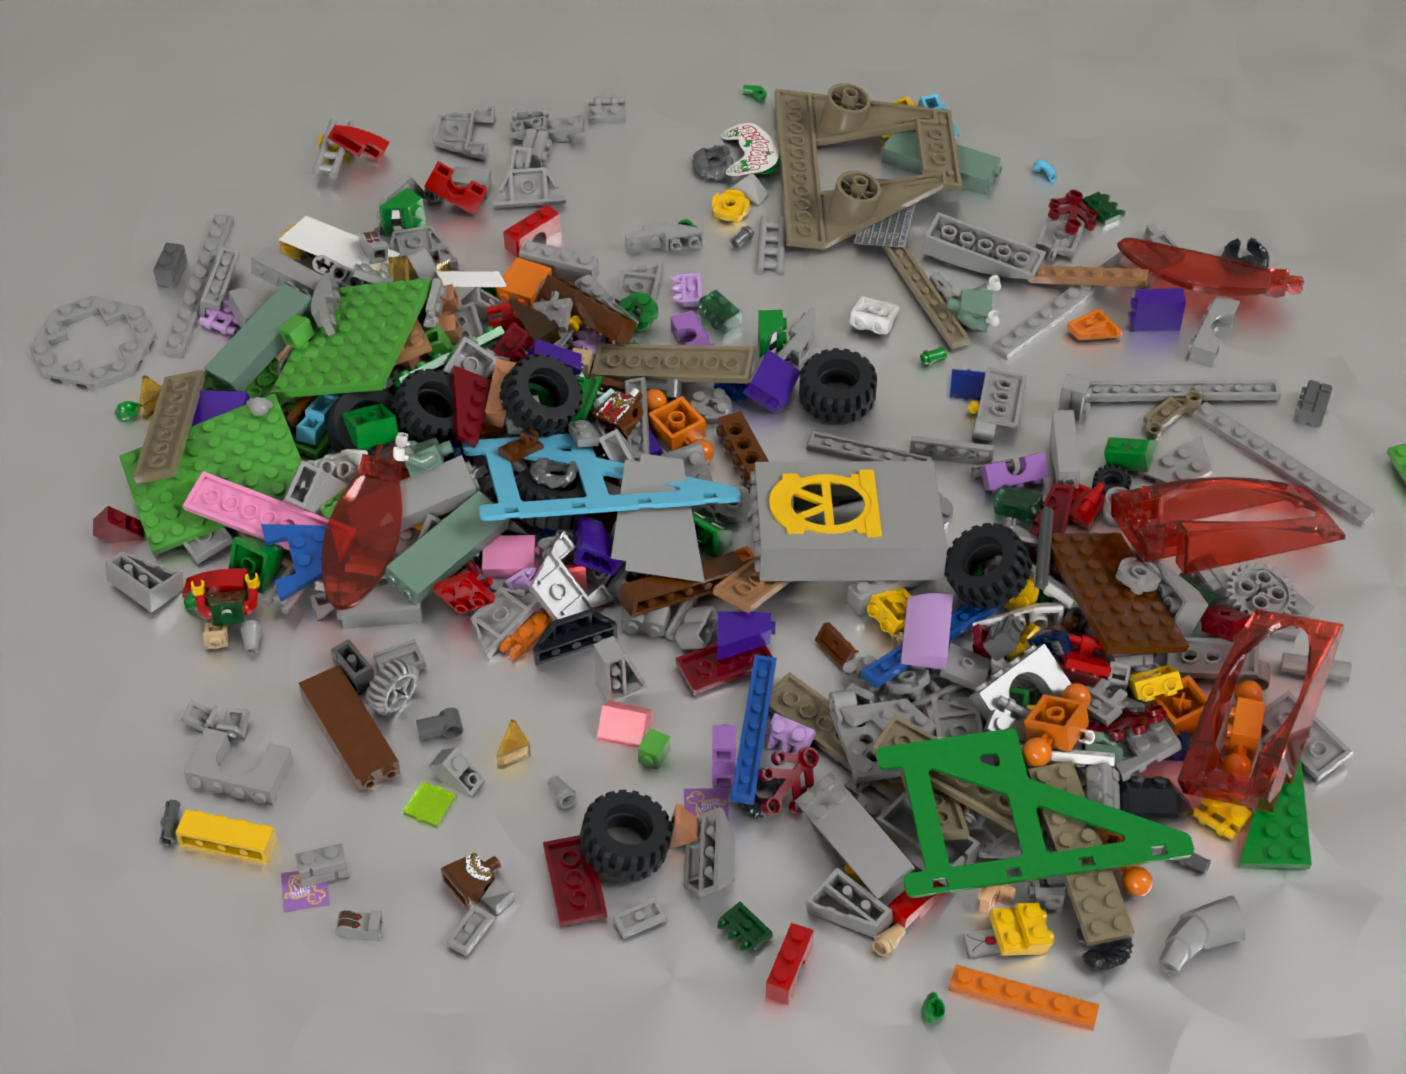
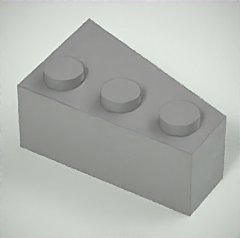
M123 551L105 561L107 581L150 612H153L183 592V572L169 571L165 569L164 565L158 564L155 566L146 563V559Z
M614 636L593 644L596 685L607 702L618 700L648 687Z
M838 868L805 901L809 914L873 938L887 930L893 923L892 910Z

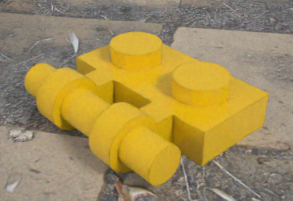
M1212 788L1200 803L1199 808L1204 810V812L1196 807L1192 816L1197 818L1200 824L1208 825L1216 830V834L1219 836H1225L1233 840L1236 832L1230 828L1240 832L1251 819L1253 812L1217 789Z

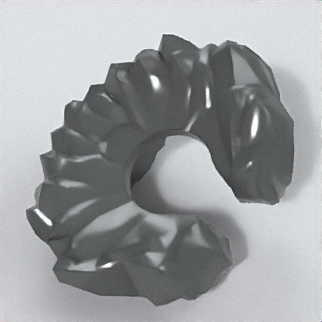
M714 145L710 148L702 147L695 152L691 161L693 169L697 170L699 175L704 176L705 180L713 178L717 181L725 178L727 169L734 164L733 158L730 156V150L726 145ZM712 157L725 158V161L719 165H712L708 162Z
M549 458L538 459L530 469V473L533 479L537 480V484L548 485L550 489L566 487L575 479L578 472V466L575 461H570L568 464H558L553 460H549ZM552 471L562 472L563 475H554V474H551L550 472H552Z

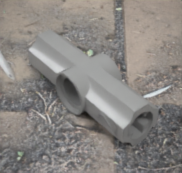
M1283 652L1280 665L1281 672L1305 675L1306 679L1312 682H1320L1324 679L1349 682L1352 668L1350 662L1326 659L1325 655L1318 652L1310 653L1307 656Z

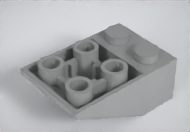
M302 460L294 472L282 502L323 517L320 506L348 485L324 470ZM344 510L339 515L330 518V520L342 524L347 513Z

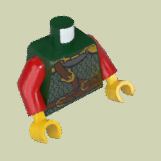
M255 573L256 577L253 580H250L248 574L245 575L248 590L203 595L205 593L203 580H201V586L199 587L194 586L192 581L191 590L192 594L196 596L195 602L200 617L211 620L213 626L245 622L247 616L257 609L258 590L256 588L260 586L258 574Z

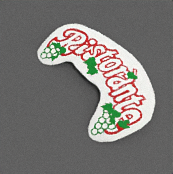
M739 124L722 134V138L725 140L738 139L745 153L740 160L727 169L726 174L729 176L763 172L775 165L778 160L779 149L762 128L755 124Z

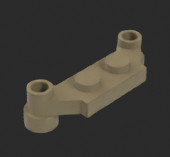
M1190 390L1187 392L1186 397L1173 398L1170 396L1145 415L1143 422L1146 424V439L1157 440L1158 443L1163 429L1185 412L1193 414L1201 405L1202 393L1197 390Z

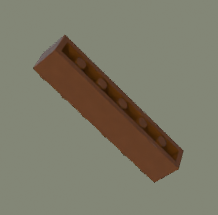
M547 275L539 297L549 301L551 292L557 291L560 294L558 299L571 298L573 306L570 318L578 316L583 322L584 327L590 330H597V335L605 338L609 337V342L615 345H620V343L629 345L638 322L562 278Z
M732 552L701 561L705 582L652 575L621 584L619 602L631 617L712 594L714 586L745 564Z

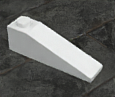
M345 449L338 454H329L318 460L305 461L324 470L347 485H350L372 469L366 450Z
M1058 602L1035 603L974 622L972 627L980 624L990 630L991 626L1001 622L1002 619L1010 615L1014 619H1018L1023 628L1034 623L1043 631L1044 628L1061 625L1064 608Z

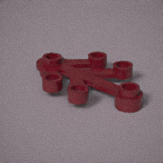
M1070 190L1064 198H1052L1048 205L1050 208L1048 217L1050 219L1058 220L1060 215L1069 213V219H1067L1065 224V232L1069 235H1076L1080 231L1082 223L1077 220V216L1085 222L1084 228L1086 230L1094 231L1097 226L1095 220L1098 214L1083 203V194L1077 190ZM1064 204H1069V205H1070V206L1060 207L1061 205H1064Z
M1162 705L1147 707L1145 712H1123L1121 717H1117L1108 726L1099 722L1100 726L1097 727L1096 722H1089L1086 729L1097 732L1110 730L1111 740L1118 741L1124 738V731L1132 727L1133 735L1145 734L1147 732L1146 726L1150 723L1156 724L1164 721L1163 718L1167 716V711L1164 710Z
M803 747L799 749L798 753H784L783 751L772 753L771 762L776 766L782 765L785 762L797 764L793 769L764 767L759 770L758 776L763 782L772 779H785L772 797L763 800L761 810L767 816L779 814L782 811L781 800L790 788H792L793 801L789 803V811L794 815L803 812L799 806L798 811L796 810L795 804L797 803L795 800L803 795L807 788L810 789L814 785L813 768L819 761V755L815 749ZM804 771L805 785L801 788L800 775Z

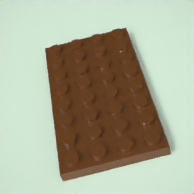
M1052 533L1050 556L1106 654L1187 652L1189 644L1156 590L1143 592L1140 595L1135 594L1128 586L1116 578L1120 562L1125 558L1135 557L1121 533Z

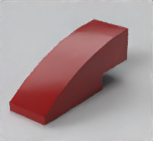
M334 125L327 136L329 140L360 157L364 153L377 162L390 143L388 140L371 132L344 125Z
M219 569L195 574L186 579L182 597H185L188 592H192V581L194 586L199 587L201 586V580L204 581L205 593L203 595L247 590L248 586L245 575L248 574L247 569Z
M932 881L933 888L945 886L939 881ZM904 890L887 907L892 910L893 921L901 924L906 929L916 918L921 919L947 892L911 898L906 895Z

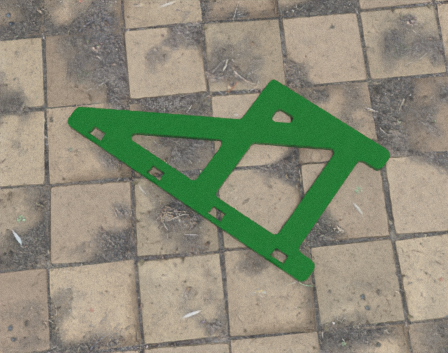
M1013 728L882 746L876 751V759L880 769H901L905 777L925 867L924 871L908 873L904 877L905 892L911 898L1080 874L1087 871L1148 864L1155 861L1182 859L1192 856L1194 852L1191 836L1186 832L1030 779L1027 775L1018 735ZM995 755L998 757L999 766L983 763L980 758ZM936 771L1005 795L1009 801L1021 856L951 866L946 852L929 772ZM1043 808L1124 837L1125 841L1048 852L1045 847L1036 809ZM1165 848L1166 854L1153 856L1152 849ZM1092 858L1093 865L1080 866L1079 860ZM1019 869L1020 875L1007 877L1006 870ZM946 879L947 886L933 888L932 881Z

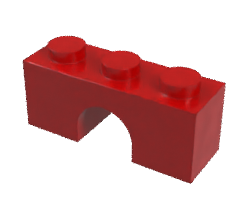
M437 161L424 187L474 215L488 189L473 180L466 187L455 185L452 181V174L455 170Z
M545 205L503 231L505 249L517 258L526 240L532 241L536 234L541 235L546 240L561 231L560 214L549 205Z
M794 923L790 924L766 981V998L789 1005L797 986L801 965L806 964L813 947L814 930Z

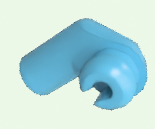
M1038 159L1033 164L1037 172H1040L1042 169L1045 171L1049 181H1055L1058 178L1053 166L1043 159Z

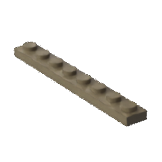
M882 246L951 350L968 345L970 338L951 310L946 309V303L907 246Z

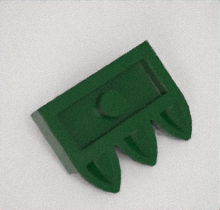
M1097 192L1083 198V203L1098 214L1096 218L1104 226L1116 222L1125 216L1126 212L1124 210L1116 209L1118 203L1109 202L1110 195Z
M741 901L724 913L717 923V929L731 928L728 940L742 938L739 946L740 951L751 949L756 951L773 937V932Z

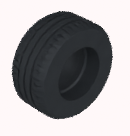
M386 390L342 394L332 407L327 426L328 440L334 452L338 454L345 449L359 450L352 443L342 413L382 403L390 411L391 400L394 395H391ZM380 444L373 446V448L370 450H366L368 452L370 463L371 458H373L375 455H377L379 452L385 449L388 445Z

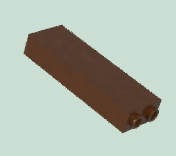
M340 665L298 683L302 699L358 792L371 789L376 784L392 779L400 774L397 757Z

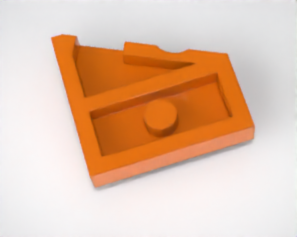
M1100 308L1067 323V329L1078 340L1122 337L1123 331Z

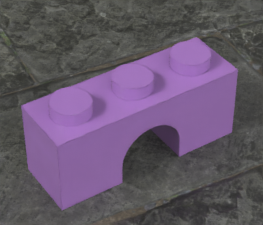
M693 310L670 316L671 332L677 343L687 342L685 345L715 346L710 343L708 332L703 330L701 320L695 316Z
M1045 452L1018 457L1020 469L1016 475L1008 472L1005 461L979 466L984 491L991 490L992 494L1003 492L1004 487L1011 486L1012 489L1024 487V483L1031 481V485L1043 483V478L1050 477Z
M726 724L713 725L712 788L733 787L736 769V726Z

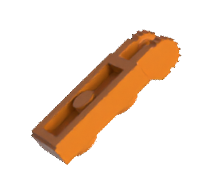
M539 609L510 637H507L499 649L505 653L516 645L512 649L510 657L513 660L517 659L537 643L546 625L552 622L553 619Z

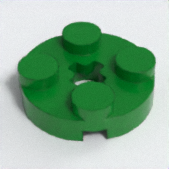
M636 292L620 301V306L639 321L634 332H644L652 327L651 324L658 317V306L648 294ZM638 308L643 310V312L640 313L639 317H637V315L635 314V311Z

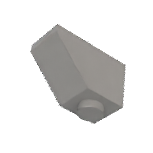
M475 287L461 300L462 305L474 301L481 322L488 321L487 317L501 315V313L487 315L486 307L500 305L502 301L478 287Z

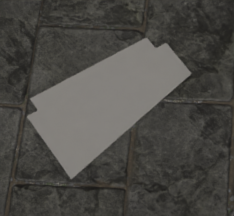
M641 453L640 462L625 460L620 495L677 491L678 489L664 483L686 481L683 460ZM691 506L652 507L618 511L611 559L626 561V571L705 582Z

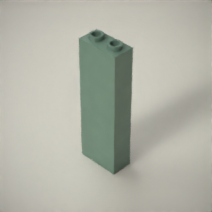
M908 130L892 133L882 148V162L921 174L916 131ZM956 144L962 188L986 195L989 188H993L995 178L1001 174V158Z
M283 283L204 367L211 380L230 391H244L286 346L278 328L294 314L306 317L309 320L312 318V296L308 293L300 292L295 286L291 287Z
M478 491L388 564L385 573L387 582L391 586L398 588L406 600H411L417 605L433 591L435 583L448 579L506 531L510 518L493 521L481 520L479 507L494 503Z

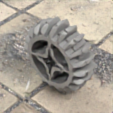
M398 657L391 659L389 663L386 662L383 668H379V672L370 681V687L367 688L368 693L365 697L367 704L374 712L387 717L391 713L395 714L398 709H401L411 699V695L415 692V687L418 686L417 681L420 677L418 675L419 670L416 669L413 663Z

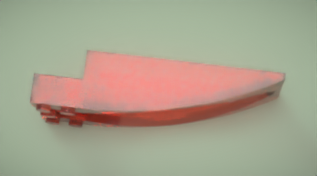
M1244 477L1195 478L1142 486L1111 494V516L1143 562L1176 556L1175 563L1184 575L1344 540L1346 536L1307 488L1278 481ZM1284 500L1292 502L1296 508L1304 507L1316 513L1315 517L1270 521H1192Z
M1259 609L1254 611L1232 646L1199 718L1177 779L1184 794L1268 812L1274 811L1282 784L1293 783L1344 630V624ZM1289 626H1295L1296 629L1302 628L1307 633L1309 640L1308 665L1302 689L1292 711L1272 739L1259 752L1251 778L1225 771H1215V769L1222 770L1223 763L1216 747V741L1247 654L1261 641L1281 629Z

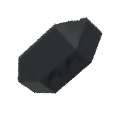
M593 609L549 622L533 648L534 663L539 665L593 647V644L612 636L617 639V623Z
M1135 775L1127 781L1123 782L1120 779L1118 782L1120 810L1139 817L1180 818L1194 814L1189 800L1169 778L1162 776L1143 778L1142 776Z

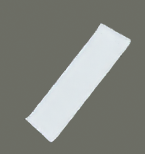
M436 271L439 278H442L443 286L453 284L454 287L507 286L499 271Z

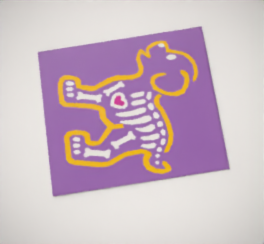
M728 788L684 789V807L698 819L701 813L721 807L729 823Z
M299 871L281 873L284 912L329 905L327 882L302 888Z

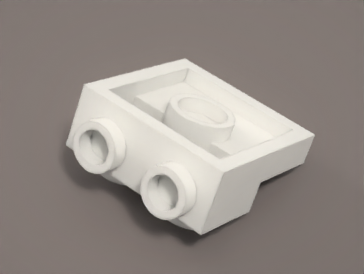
M862 296L851 311L849 325L859 330H871L879 335L888 334L900 306Z

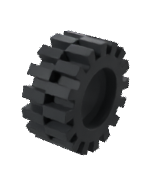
M1111 464V468H1109L1108 465H1104V469L1099 467L1098 471H1095L1092 489H1094L1098 482H1101L1105 486L1101 493L1106 495L1107 491L1114 487L1106 485L1105 482H1114L1119 485L1115 487H1123L1130 491L1131 475L1127 474L1128 471L1126 469L1122 471L1121 466L1115 468V465Z

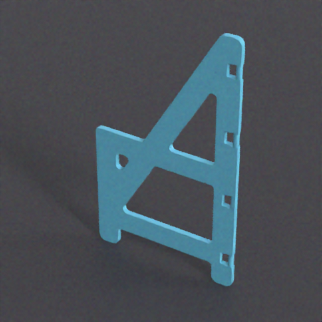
M556 434L548 437L544 435L538 437V441L542 442L544 449L523 459L537 461L540 458H549V460H553L558 464H568L570 461H575L586 497L524 502L520 499L510 461L498 455V447L510 441H516L520 437L483 439L478 441L475 448L462 443V450L465 455H484L489 467L498 503L481 505L479 507L480 519L484 521L505 520V518H533L627 511L652 507L705 505L706 503H733L741 500V493L735 486L687 476L686 481L664 483L678 489L677 491L610 495L603 476L622 479L624 463L597 458L592 446L577 447L571 434ZM561 449H569L571 451H562Z

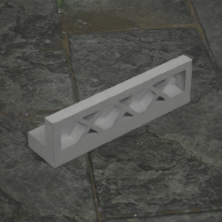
M221 246L200 301L199 317H205L207 308L216 311L220 310L239 260L240 251Z
M911 436L910 453L932 457V460L982 465L993 460L994 446Z

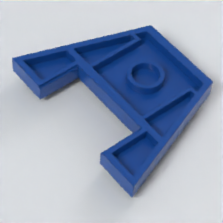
M261 524L266 546L288 540L296 574L275 579L281 602L340 567L329 525Z

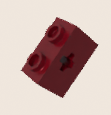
M1221 604L1207 608L1201 617V631L1230 642H1236L1252 636L1253 615Z

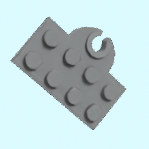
M1289 690L1265 707L1262 728L1267 732L1262 742V752L1265 760L1269 759L1276 739L1299 740L1302 767L1318 782L1352 756L1353 751Z

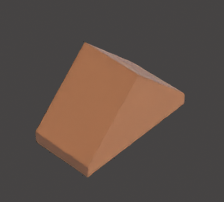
M676 804L670 819L672 823V839L669 849L699 840L698 818L681 804Z

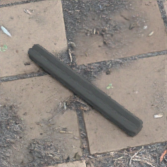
M1048 507L1043 508L1040 516L1035 587L1041 590L1046 589L1049 579L1054 511Z

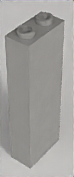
M462 455L418 476L408 477L365 495L348 507L345 511L351 527L356 529L355 538L360 547L364 548L425 522L428 514L438 517L461 506L480 490L477 479H472L470 475L474 473L470 462L465 463Z

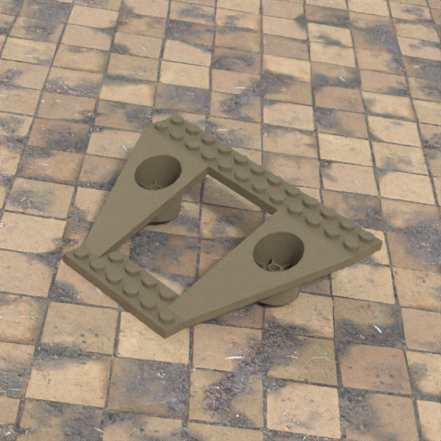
M848 83L832 86L828 90L827 95L775 89L774 97L787 246L825 250L942 189L961 191L962 182L951 110L872 101L863 89ZM916 130L921 175L878 182L867 173L847 171L838 177L834 190L821 192L817 146Z

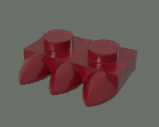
M512 322L491 350L495 353L494 356L510 358L511 362L517 363L513 356L518 358L526 357V352L521 345L532 347L534 340L529 333L515 322Z

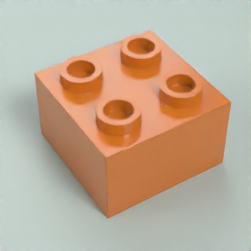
M1190 675L1181 679L1183 689L1177 690V694L1164 696V694L1156 695L1155 699L1150 701L1151 706L1162 705L1164 710L1167 711V716L1164 719L1178 739L1214 722V704Z

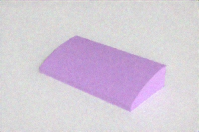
M929 593L908 597L901 664L946 669L953 594Z

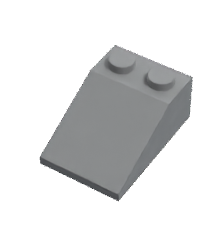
M1158 562L1157 567L1161 572V581L1156 592L1183 636L1190 637L1205 612L1208 603L1197 589L1163 562Z

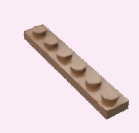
M1040 265L1034 279H1029V283L1146 287L1149 269Z

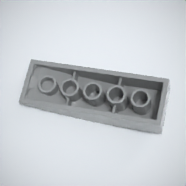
M939 212L924 237L921 250L923 254L965 269L1020 279H1034L1046 255L1045 251Z
M829 772L795 800L807 818L877 899L901 881L906 874L915 869L900 849L832 772Z

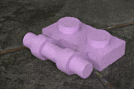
M223 300L219 311L207 308L206 314L209 317H201L199 323L207 329H216L225 335H235L238 329L232 326L234 324L240 326L229 308V301Z

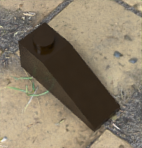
M512 299L508 300V303L534 341L538 339L554 344L561 339L557 332L560 328L554 319L550 321L545 314Z

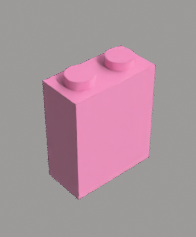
M535 535L498 536L483 549L482 556L483 579L488 577L492 579H509L528 567L536 568L537 573L540 566L536 556H540V547L535 542Z

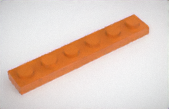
M955 965L949 986L951 991L1089 1030H1094L1100 1006L1099 1004L960 965Z

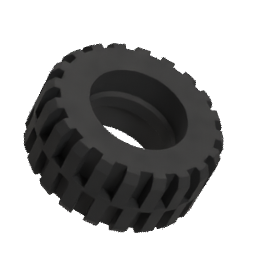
M833 348L830 351L828 349L822 350L820 354L816 353L811 356V359L809 358L801 368L799 399L803 408L808 413L810 412L812 417H818L820 421L825 423L829 421L832 424L840 422L848 424L852 420L855 422L861 416L867 415L874 406L877 390V373L873 364L865 356L861 357L860 353L856 351L853 353L850 352V349L845 348L844 350H839V348ZM840 382L850 385L851 388L835 390L824 385Z
M531 354L519 360L504 377L500 386L501 391L499 392L500 400H503L501 403L502 408L506 410L508 419L514 421L513 425L517 428L521 427L524 429L523 432L529 434V429L533 428L538 431V437L542 435L548 437L561 432L580 412L581 404L583 403V396L581 395L583 393L582 386L578 384L579 379L577 375L574 376L572 368L565 366L564 361L561 359L556 360L551 355L545 357L544 354H536L535 356ZM528 383H535L545 388L553 399L554 408L546 407L537 402L529 390Z
M423 369L408 374L403 379L391 400L390 412L396 417L398 432L408 434L409 442L413 440L421 443L433 438H437L439 444L450 440L453 446L454 443L458 442L455 440L453 376L450 374L446 375L441 370L425 369L423 371ZM419 401L434 404L443 412L445 418L429 414L422 408Z
M530 468L524 469L515 477L520 499L524 502L586 497L578 473H576L575 479L564 488L557 487L554 489H550L548 485H543L542 483L537 484V480H534L530 473ZM552 471V472H550L551 474H554V475H563L562 472H557V471ZM591 513L519 519L523 522H528L529 525H535L542 529L568 531L569 529L574 530L582 515L591 518Z
M983 523V526H972L971 530H965L959 538L956 537L952 542L953 546L948 548L944 574L950 586L964 603L979 609H987L988 606L990 608H997L999 604L1003 603L1005 605L1009 603L1012 597L1016 598L1020 594L1019 591L1021 589L1024 590L1027 585L1026 579L1029 580L1031 576L1032 561L1030 554L1016 532H1013L1008 526H1003L999 523H994L993 525L991 523ZM992 556H1002L999 565L994 570L982 576H973L975 569L982 561Z
M619 790L618 793L614 791L607 792L605 797L603 795L597 797L588 806L584 815L579 835L581 854L585 856V861L589 866H594L593 870L599 874L601 872L604 873L608 879L612 880L613 877L617 878L620 882H626V879H631V882L639 881L640 877L646 879L652 875V872L655 873L661 868V864L664 863L672 839V823L667 812L661 810L662 806L657 801L653 802L650 796L646 794L642 796L638 791L627 792V790ZM614 827H626L640 834L644 842L624 844L612 838L606 830Z

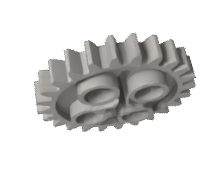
M1258 562L1255 563L1254 567L1250 563H1247L1245 568L1240 565L1238 570L1234 569L1232 574L1229 575L1224 587L1226 590L1224 596L1228 597L1226 603L1233 604V609L1253 615L1252 620L1255 626L1258 621L1261 622L1263 627L1266 626L1267 622L1271 626H1274L1276 621L1281 624L1283 619L1287 620L1293 612L1297 601L1295 599L1297 592L1292 591L1294 584H1287L1290 579L1289 577L1282 578L1283 571L1276 573L1275 566L1270 570L1266 563L1263 567H1260Z

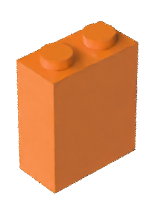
M517 257L502 277L507 286L495 287L496 298L502 302H508L510 299L516 302L526 301V305L532 308L533 303L541 300L539 294L547 275L552 276V268Z

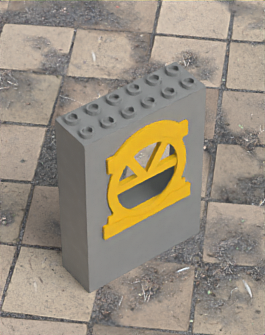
M934 461L755 462V471H751V483H754V485L750 487V499H753L751 501V514H754L752 515V528H755L753 530V543H756L754 544V557H758V559H755V572H759L760 581L944 579L947 543ZM831 496H861L864 500V510L856 519L848 523L834 525ZM792 497H798L819 506L796 514L791 506ZM824 511L825 525L805 520Z

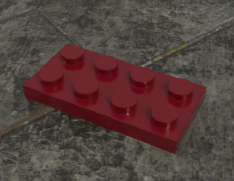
M716 642L705 648L676 657L675 662L695 696L752 674L755 655L773 656L765 645L717 660Z
M579 835L543 842L560 927L607 918L599 875L593 870L594 866H589L585 861V856L581 854Z

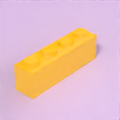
M186 809L175 832L179 845L267 864L277 843L274 827L267 824L250 823L244 819L235 820L224 815L207 814L201 810L192 811Z

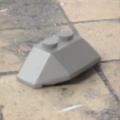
M721 807L701 813L698 819L699 840L686 844L684 885L699 897L720 891L734 881L735 838L725 812Z

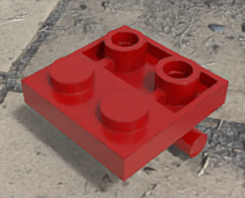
M526 301L519 302V303H521V304L527 306V305H526ZM508 302L486 307L487 315L501 313L499 316L487 317L489 327L493 326L495 329L501 326L505 331L506 327L515 322L521 328H525Z
M1098 482L1094 489L1079 483V489L1074 491L1069 521L1087 529L1091 527L1103 510L1105 495L1101 493L1105 488L1103 483Z
M469 571L435 583L433 591L460 615L492 604L495 601V595L487 588L493 585L492 578L488 577L478 580Z
M1066 633L1064 642L1078 645V647L1073 648L1061 645L1065 655L1060 657L1065 667L1075 673L1085 671L1089 672L1088 674L1093 677H1109L1112 668L1105 656L1093 652L1094 649L1104 651L1099 641L1095 637L1081 635L1080 637Z

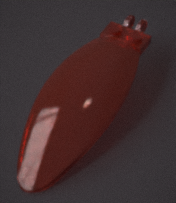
M1124 238L1117 243L1120 252L1140 268L1149 269L1150 274L1168 283L1200 293L1220 296L1265 294V296L1278 298L1285 297L1286 291L1291 295L1300 294L1305 282L1302 277L1290 275V269H1267L1225 257L1137 238Z
M378 444L375 456L362 454L358 474L352 479L341 495L329 519L322 547V580L326 598L335 609L347 610L362 602L386 573V566L392 562L395 555L402 524L400 481L405 463L394 461V447H391L389 450L388 459L381 458L384 450L382 444Z

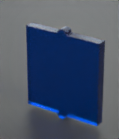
M952 369L950 397L962 398L964 400H980L985 372L971 371L970 369Z

